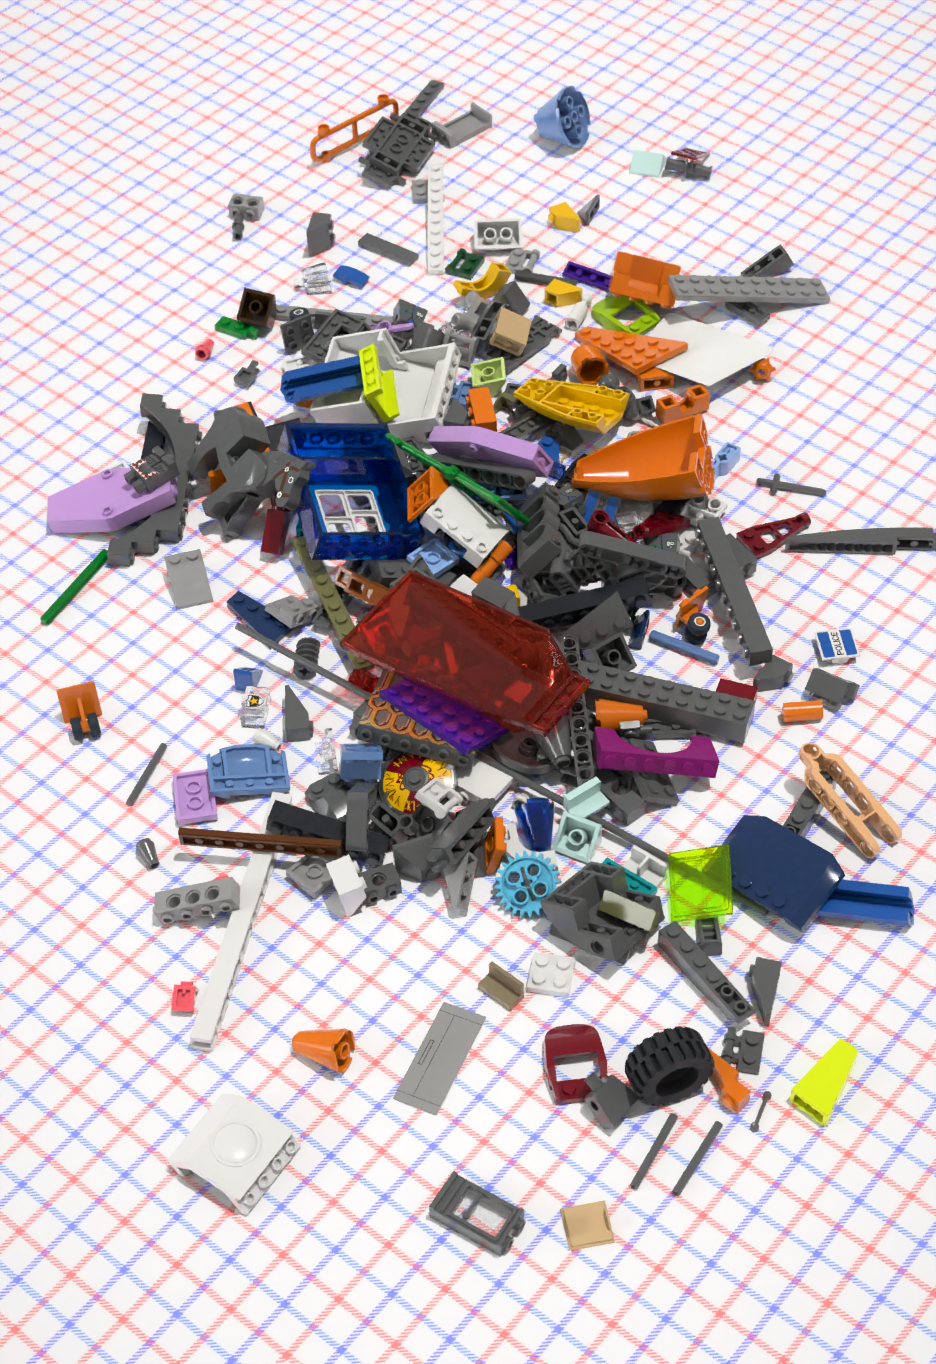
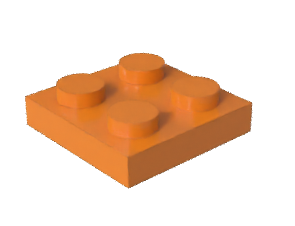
M495 816L484 840L486 874H494L496 868L501 864L502 855L506 854L507 843L504 842L506 826H503V817Z

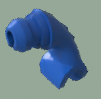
M454 541L448 543L447 548L456 554L460 561L471 564L463 557L467 549L459 550Z

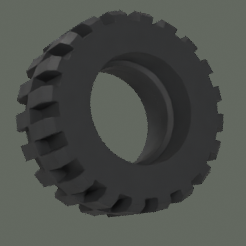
M675 1026L673 1029L666 1028L662 1032L658 1031L653 1036L643 1039L642 1043L637 1044L633 1048V1052L628 1054L624 1068L625 1074L640 1101L649 1106H659L661 1104L665 1106L672 1102H679L680 1099L687 1098L694 1091L697 1092L701 1089V1086L706 1084L708 1078L713 1074L714 1058L697 1030L686 1026L684 1028Z

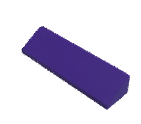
M571 261L567 262L562 276L610 292L609 283L611 275Z

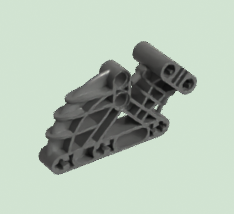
M584 531L580 534L578 549L570 552L567 547L562 546V551L552 560L550 580L555 586L557 585L560 593L566 596L580 592V586L586 587L589 583L601 581V587L645 577L652 599L653 595L665 594L666 588L675 587L678 583L677 580L686 575L687 558L679 553L591 531Z

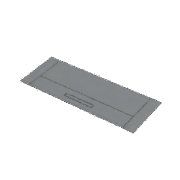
M443 1002L393 1099L437 1115L486 1017Z

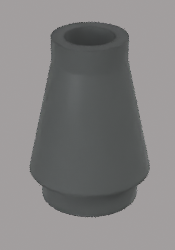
M150 838L138 841L135 845L137 854L147 864L149 869L157 868L160 862L155 843Z

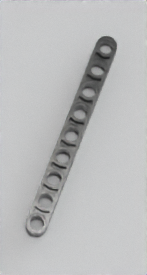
M567 635L561 640V651L577 786L579 787L595 776L579 645L575 636Z

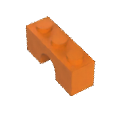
M702 384L688 388L686 396L679 402L672 394L656 399V416L662 424L706 411L709 409L710 393Z

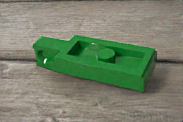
M222 316L214 325L216 331L242 340L246 337L257 340L259 337L258 328L226 316Z

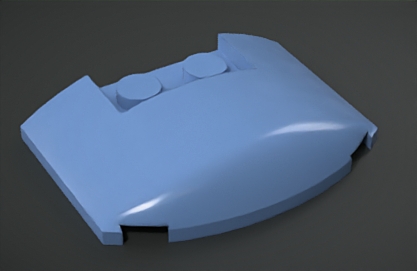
M241 744L221 748L219 753L210 756V753L206 755L211 795L230 799V796L270 794L271 797L273 792L285 793L291 788L286 754L283 750H281L280 754L271 750V746Z

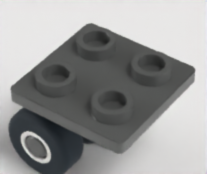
M299 307L291 310L289 313L290 321L280 325L284 349L287 355L301 350L314 335L311 316L306 308Z

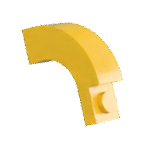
M491 262L487 272L480 279L473 282L455 280L453 286L457 293L462 296H466L470 291H476L482 298L488 299L503 288L512 272L503 263Z

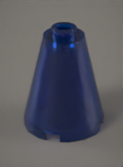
M548 798L527 799V803L521 805V802H519L514 807L516 818L531 851L543 852L551 850L555 806L554 802L550 803Z

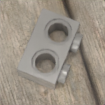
M233 193L228 203L229 216L234 218L236 213H241L244 219L259 221L265 210L263 197Z

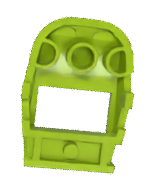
M610 295L593 305L591 310L593 319L597 323H602L604 329L645 335L660 322V317L644 301L640 299L632 301L625 295H622L621 298ZM631 304L639 311L645 312V315L628 326H625L613 317Z

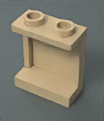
M501 307L495 318L497 322L489 344L520 357L527 344L532 320Z

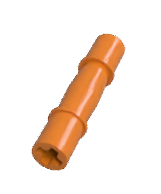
M502 540L470 579L478 584L484 577L489 578L514 549Z

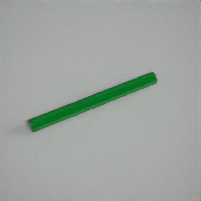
M102 549L40 617L42 624L49 625L108 560V550Z

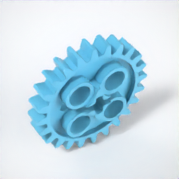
M525 850L523 856L520 857L516 852V859L513 860L509 856L508 860L510 863L502 862L504 870H497L501 877H495V880L500 883L494 886L496 890H500L496 897L503 898L499 903L501 905L507 904L506 911H510L513 908L512 914L514 916L520 912V917L524 918L526 913H528L532 919L533 913L536 912L540 917V910H542L540 901L557 889V884L562 883L561 879L556 878L560 875V872L553 871L557 866L555 863L549 865L551 861L549 857L543 861L544 855L542 853L536 857L535 851H532L531 855L528 856ZM522 867L525 869L526 876L531 882L530 887L535 897L534 902L531 900L529 890L525 887L526 881L521 872ZM532 867H539L537 875L531 876L529 874ZM514 874H519V881L516 883H511V876ZM540 886H546V892L543 895H537L536 893L537 888ZM519 894H527L524 902H517Z

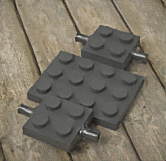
M408 110L401 114V116L391 113L389 118L396 121V123L382 116L362 144V147L374 152L369 160L361 156L358 159L359 163L365 165L362 176L387 189L396 181L405 185L407 179L399 176L402 167L416 174L435 148L436 143L427 139L428 137L435 141L438 136L430 132L432 122Z

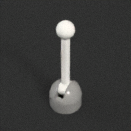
M639 412L633 416H626L631 421L640 419L654 427L659 426L640 416Z

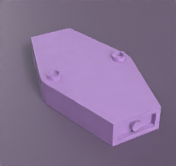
M434 426L428 439L430 445L438 453L459 457L466 455L482 461L529 468L534 471L536 477H548L554 463L538 444L477 426Z
M130 468L106 469L48 496L47 523L53 534L112 532L175 504L176 495H178L175 483L178 482L177 477L173 478L162 486L154 488V491L151 493L144 490L138 494L133 485H129L124 478V474L131 471Z

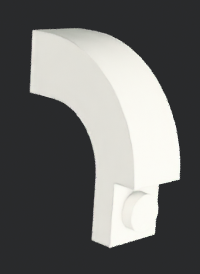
M515 822L507 823V832L504 838V842L507 843V850L504 858L507 864H509L508 857L510 856L513 860L516 859V852L522 857L525 850L528 856L531 855L532 851L526 849L520 843ZM555 850L535 852L536 857L540 853L544 855L543 861L549 857L551 859L549 865L555 863L557 867L553 871H558ZM522 867V868H521L522 875H523L524 877H527V876H526V873H525V869ZM532 867L529 874L531 876L537 875L539 867Z

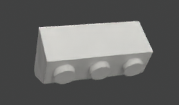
M522 218L474 219L475 250L522 249Z

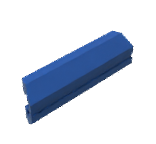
M354 356L286 371L281 377L280 391L284 395L286 402L299 403L364 388L360 357Z
M842 879L816 915L912 926L914 924V903L909 887Z

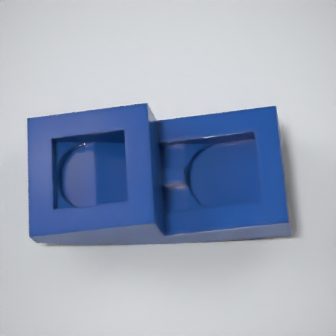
M340 265L332 275L346 285L350 282L360 290L370 278L364 272L346 265Z

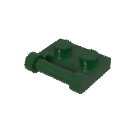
M460 248L453 261L445 267V271L450 275L472 280L485 262V257L469 253L465 249ZM461 259H464V262L461 264V266L459 268H455L461 261Z

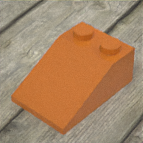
M433 466L407 488L409 522H412L427 507L432 506L436 499L448 488V480L444 478L445 475Z

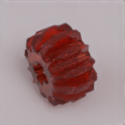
M353 669L348 678L350 683L371 694L379 680V677L361 669Z

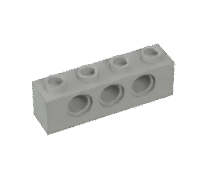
M233 877L155 892L154 915L162 924H170L179 920H190L198 916H210L213 913L229 912L240 908V886Z

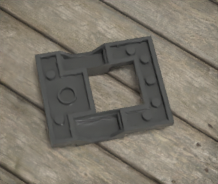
M336 308L302 348L301 355L321 364L325 363V357L327 356L328 346L331 343L332 337L337 336L341 330L353 334L371 331V328L365 321ZM391 334L400 352L407 347L408 341Z

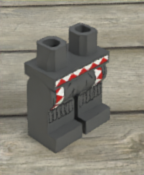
M159 446L153 448V453L145 459H140L135 464H130L131 471L124 474L126 482L129 485L132 484L138 494L144 490L151 493L154 491V488H158L180 475L175 461Z

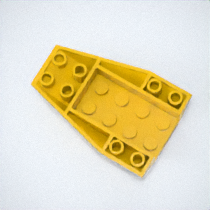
M530 378L513 392V396L531 409L553 420L606 434L622 419L630 393L618 389H610L606 386Z

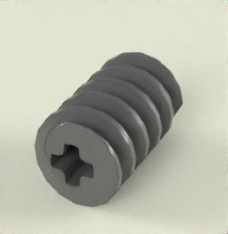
M312 637L302 638L296 644L295 653L318 665L320 642ZM294 661L293 673L295 676L303 680H309L316 676V672Z

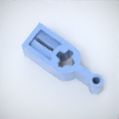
M726 442L715 455L714 466H712L714 468V483L718 476L727 475L740 461L741 447Z

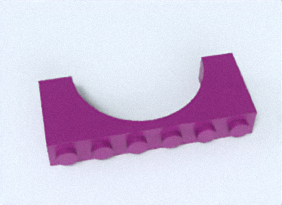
M594 728L591 746L598 768L716 778L719 758L710 737L691 736L689 747L672 753H660L644 750L627 743L617 735L614 729Z

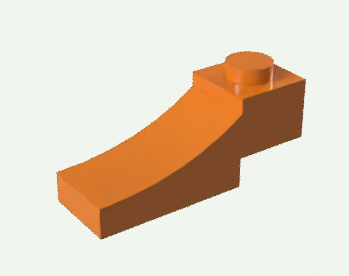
M709 1049L714 1058L712 1077L722 1092L721 1101L727 1109L733 1110L738 1114L749 1104L751 1091L738 1082L739 1071Z

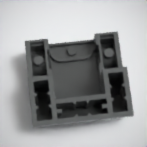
M591 861L540 901V904L551 923L572 944L591 955L616 961L625 952L632 949L639 940L645 938L649 931L599 910L604 891L610 890L659 911L660 914L655 928L665 919L660 896L628 890L624 868Z

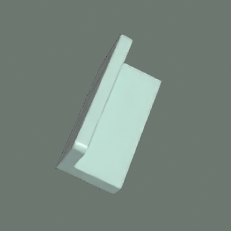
M594 777L564 795L563 808L569 813L586 819L608 806L609 800L600 791L601 781Z

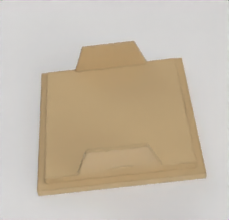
M605 1200L560 1208L569 1251L615 1243Z

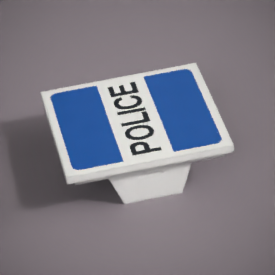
M852 628L814 632L823 661L832 660L833 664L847 663L850 658L860 657Z

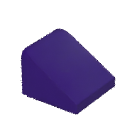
M517 549L513 550L505 559L507 570L518 569Z

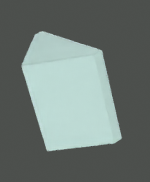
M634 149L629 174L659 178L665 165L666 157L661 153Z
M564 811L551 850L589 863L602 843V825Z

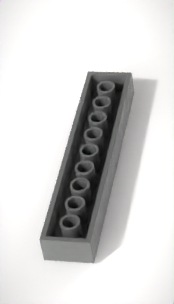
M581 661L586 706L595 707V699L641 705L643 710L647 709L648 719L662 721L663 724L671 726L672 724L679 725L680 728L688 730L695 729L696 732L745 742L754 718L756 703L754 700ZM563 668L557 680L556 695L558 699L567 701Z

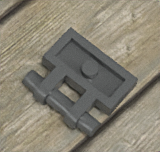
M728 1027L727 1033L724 1035L725 1048L721 1053V1058L730 1065L731 1063L738 1064L737 1071L759 1075L765 1033L743 1030L742 1037L736 1035L735 1027ZM734 1046L740 1047V1053L733 1052Z

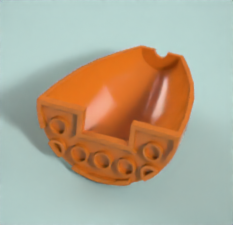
M703 414L678 419L641 431L583 457L577 461L576 468H574L573 487L587 491L590 488L625 500L637 501L682 500L711 495L714 490V468H712L711 461L713 456L711 446H707L708 431Z

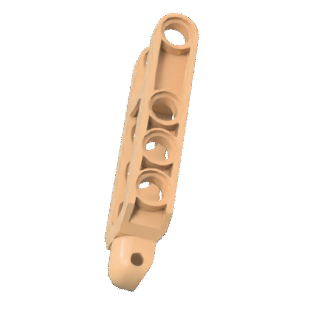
M811 742L805 743L800 747L798 756L807 767L804 772V783L865 857L872 859L882 851L877 841L872 837L871 831L864 824L867 820L887 843L893 844L901 839L902 831L898 824L840 755L825 753L819 745ZM822 770L827 771L861 811L862 814L860 816L853 814L845 804L846 801L842 800L834 791L832 784H829L820 774Z

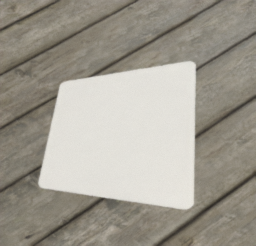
M672 312L667 313L648 335L688 343L687 350L654 367L707 386L713 385L775 352L773 347Z

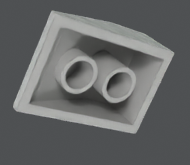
M200 549L164 557L177 610L214 602Z

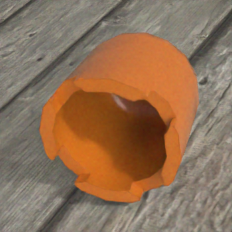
M583 344L573 351L570 362L578 380L582 384L598 385L599 379L609 373V365L600 350L594 345Z

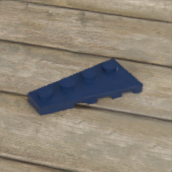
M237 591L226 601L227 607L240 620H243L247 627L276 643H279L295 628H290L265 611V605L240 591Z

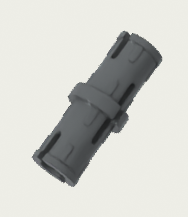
M241 213L234 215V222L232 223V236L237 241L243 238L244 216Z

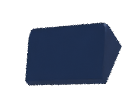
M646 610L636 619L628 642L629 648L642 649L650 623L649 610Z

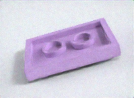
M208 769L172 774L178 825L217 820L216 799L214 795L210 794Z

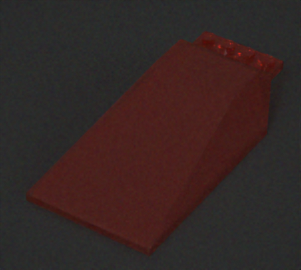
M409 570L339 643L341 649L513 733L529 730L542 737H546L591 685L590 679L572 671L550 633V629L412 570Z

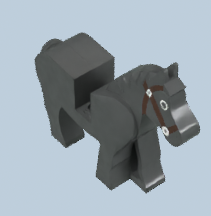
M232 406L222 410H215L213 413L214 421L209 431L202 438L187 464L191 475L201 479H206L208 472L214 471L218 464H220L227 481L204 499L201 504L206 516L220 521L224 534L238 538L245 524L252 518L262 501L274 496L277 491V506L291 511L296 510L300 504L302 488L309 480V472L313 469L315 463L303 461L299 457L284 452H264L271 445L265 424L261 418L248 414L242 407Z

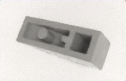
M470 851L458 863L447 865L443 869L452 905L463 915H467L478 860Z

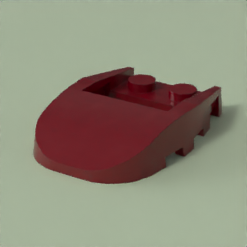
M570 1024L557 1026L550 1029L545 1035L543 1043V1069L548 1079L549 1088L553 1090L555 1095V1106L585 1102V1097L592 1089L585 1082L586 1078L557 1081L554 1058L597 1053L601 1073L598 1077L602 1079L608 1076L607 1058L599 1033L590 1025Z

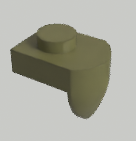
M503 392L494 402V411L498 412L503 409L511 413L510 406L520 405V400Z

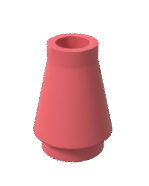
M208 338L196 346L195 356L200 360L208 359L215 345L214 341Z

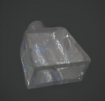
M325 262L302 268V278L293 279L294 288L304 287L306 295L332 294L331 279Z

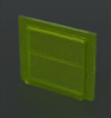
M729 844L669 853L671 922L675 920L683 922L733 915Z

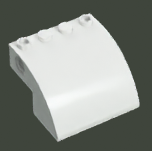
M454 484L441 494L425 512L420 521L433 534L440 528L466 548L467 552L463 557L477 569L511 530Z

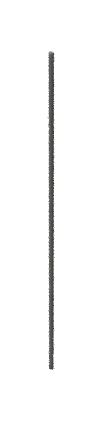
M239 622L235 625L236 630L369 701L371 693ZM478 752L476 759L513 777V780L563 806L564 798ZM593 814L586 818L601 824L602 828L762 915L766 916L769 910L734 889Z

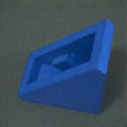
M250 667L234 668L233 674L236 690L254 693L263 670Z

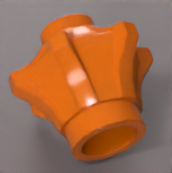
M762 358L756 361L753 367L749 368V372H752L756 377L755 381L759 379L771 380L770 375L773 371H776V367L771 365L770 358Z

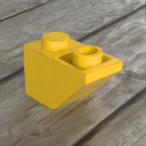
M553 279L544 289V302L557 307L574 305L582 301L583 289Z

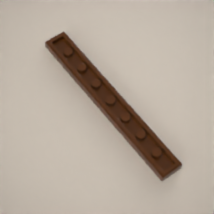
M179 827L178 830L180 845L341 858L343 854L342 840Z

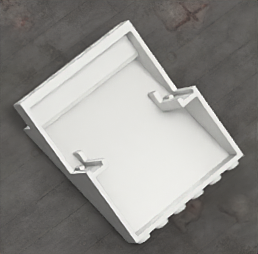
M387 328L332 337L327 356L325 357V363L359 356V350L372 344L377 347L381 371L385 372L390 369L394 371L400 415L395 419L384 422L365 397L364 388L313 399L310 406V414L315 421L320 424L363 432L374 429L379 435L385 436L387 433H390L400 439L414 436L417 442L430 444L428 439L434 426H443V420L448 409L462 354L456 343L400 352Z

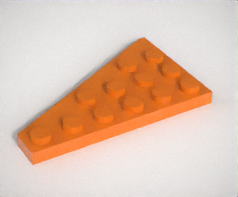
M588 326L574 333L575 339L583 344L594 345L603 356L635 375L688 349V343L683 341Z

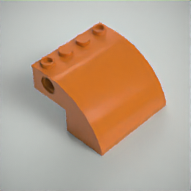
M616 250L609 291L612 292V296L621 298L622 295H625L632 301L642 299L645 304L654 305V303H659L660 307L670 309V306L674 307L676 299L667 279L669 275L680 274L681 266Z

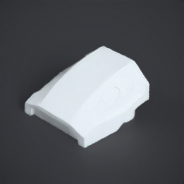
M706 496L691 498L680 515H683L685 519H689L690 524L697 526V520L718 516L720 519L723 512L728 508V504H723L719 498L709 499Z

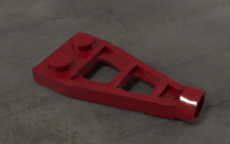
M658 511L650 515L642 524L633 528V535L636 539L641 540L646 537L681 531L690 527V520L685 519L683 515H669L666 511Z
M803 512L792 518L751 526L736 533V539L759 560L772 554L784 545L787 536L797 535L805 527L811 525V519L806 512ZM787 526L791 531L785 535H782L777 529ZM771 532L776 539L771 543H766L760 534Z

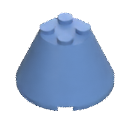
M575 86L562 88L542 105L533 116L540 137L573 148L582 147L589 138L588 125H591L589 108L585 97L581 91L575 89Z

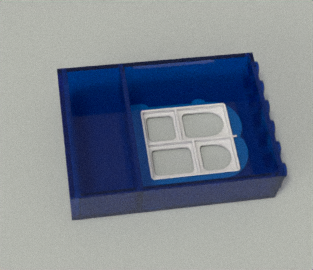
M285 422L278 451L299 457L303 461H309V463H315V466L309 472V480L302 488L300 504L296 509L311 560L407 559V555L421 546L425 532L420 523L419 515L412 522L408 521L407 488L409 486L395 445L385 438V435L390 433L387 424ZM319 497H339L346 516L326 517ZM347 497H367L372 510H352ZM354 518H374L379 532H358ZM346 524L351 532H330L328 525Z

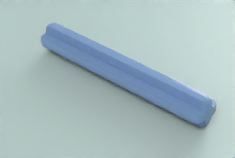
M652 630L649 635L650 641L713 665H717L720 656L711 651L656 630Z

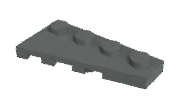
M618 590L556 639L561 643L564 636L573 635L578 640L580 650L632 627L633 622Z

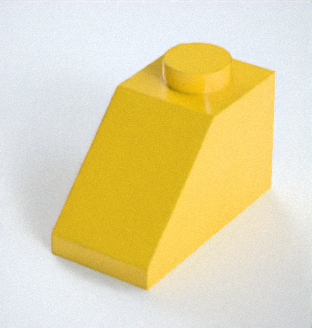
M567 202L549 207L548 220L557 229L580 232L581 219Z

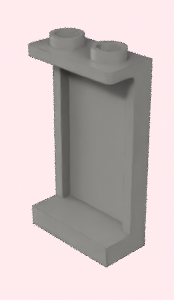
M472 102L470 103V111L443 125L437 121L432 122V133L438 135L437 139L452 149L491 128L492 114Z

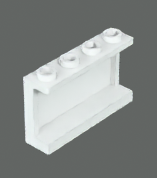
M475 759L472 770L454 765L458 775L457 792L462 795L464 803L479 801L484 798H494L496 802L508 787L513 789L518 784L517 781L513 780V777L478 759Z

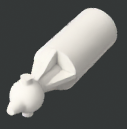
M590 293L581 295L582 301L574 305L566 318L565 325L569 329H578L588 312L587 304L593 303Z

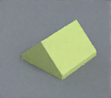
M504 357L471 364L473 389L489 387L490 395L494 398L507 382Z

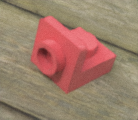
M181 981L180 985L174 984L171 1010L194 1013L195 998L199 988L193 986V982Z

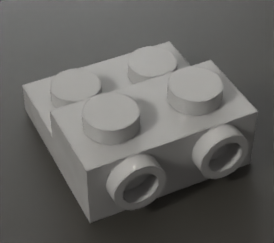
M293 595L268 603L265 607L266 612L290 628L312 621L319 610V606L311 599L303 598L299 600Z

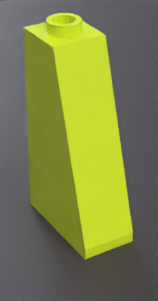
M840 1038L791 1089L790 1101L824 1127L828 1125L856 1064L858 1050L855 1046Z

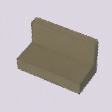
M491 961L489 963V973L478 983V989L511 1012L524 999V983Z

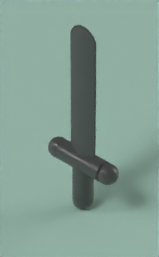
M778 473L774 474L773 480L765 478L756 479L758 485L771 487L770 493L773 495L777 493L778 488L820 496L826 495V490L822 488L780 481L781 476Z

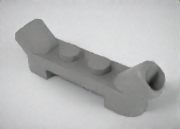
M476 291L467 293L464 302L468 307L464 313L456 312L452 316L451 326L453 329L466 330L470 333L474 330L479 318L490 302L482 298Z

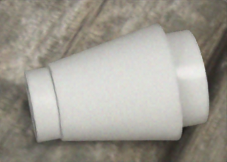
M258 728L252 737V742L255 744L271 746V750L278 752L282 746V742L265 728Z

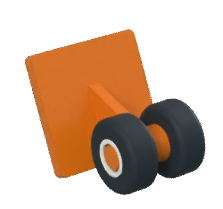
M707 586L697 589L689 599L685 598L679 604V612L675 616L676 621L674 625L676 627L683 623L687 625L684 637L687 642L693 645H700L706 640L707 632L711 626L709 617L703 613H698L703 608L709 590Z
M90 681L57 689L56 692L64 723L71 724L74 740L84 739L83 733L90 731L93 737L101 735L97 716L102 715L95 682Z

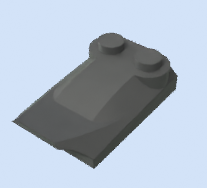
M329 774L309 785L304 794L318 814L346 822L347 795L350 789L345 784L344 779L340 778V774Z

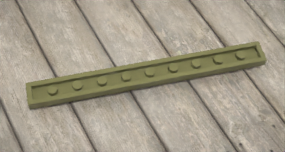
M309 534L293 539L292 545L356 674L374 669V663Z

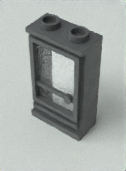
M455 1171L451 1173L429 1205L430 1218L500 1257L505 1250L508 1251L514 1242L513 1237L517 1232L520 1233L526 1224L523 1208L520 1209L463 1178Z

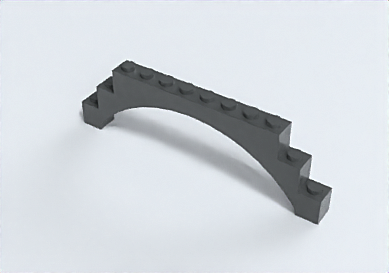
M142 393L140 413L141 417L148 419L159 429L173 451L180 473L177 476L178 482L175 483L178 490L176 503L153 513L149 519L128 534L116 540H110L107 551L108 565L130 567L131 560L135 559V553L155 555V550L159 548L160 541L179 543L180 536L184 534V525L182 524L186 522L187 511L185 509L189 508L188 495L192 493L191 481H194L195 476L191 475L187 461L196 451L198 443L201 442L203 432L200 431L199 424L184 423L185 419L181 415V409L167 408V403L164 402L163 395Z

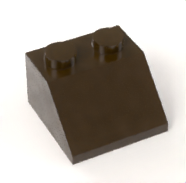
M244 287L236 319L247 324L273 330L277 314L276 295Z

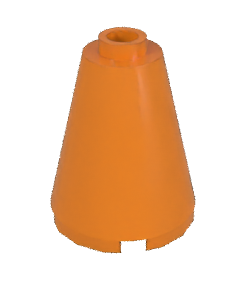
M595 699L596 725L599 728L614 729L618 733L619 722L639 720L640 726H643L644 721H648L647 709L643 710L641 705Z
M346 1028L299 1031L292 1038V1047L296 1053L335 1072L342 1073L348 1069L353 1057L349 1056L351 1050H355L354 1033Z

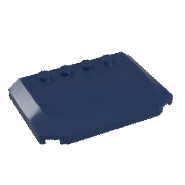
M743 815L702 869L704 874L722 882L783 918L788 925L802 933L845 876L844 871L832 853L767 816Z

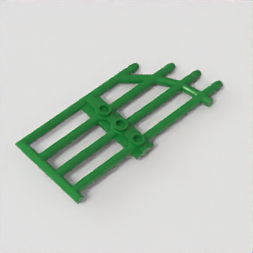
M390 433L385 435L388 441L412 455L416 460L428 467L433 466L445 475L444 478L466 494L471 495L472 493L521 523L529 524L530 521L525 515L500 496L478 485L476 481L469 478L468 475L461 472L454 465L446 466Z

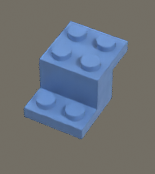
M340 744V778L344 779L345 782H356V779H364L365 782H376V779H381V760H383L381 745Z

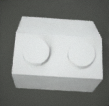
M349 854L326 864L347 918L352 916L365 900L366 894L364 889L367 888L363 876L358 877L357 873L360 872L357 862H352Z

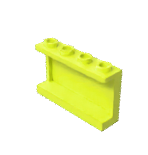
M372 344L359 350L364 395L382 420L387 422L400 415L394 371L392 369L385 372L381 371L377 347Z

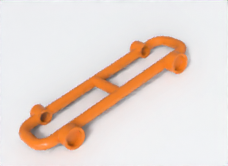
M380 94L377 96L378 105L332 128L328 124L318 125V135L310 142L311 159L314 162L322 161L323 163H329L331 156L366 139L372 129L358 135L357 122L389 105H393V113L399 116L398 101L393 98L389 99L387 94ZM350 125L352 126V139L329 151H322L319 156L316 155V144L320 140Z

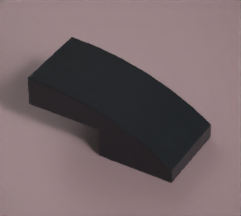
M691 498L662 501L656 507L654 513L666 511L669 515H678L680 508L685 506Z

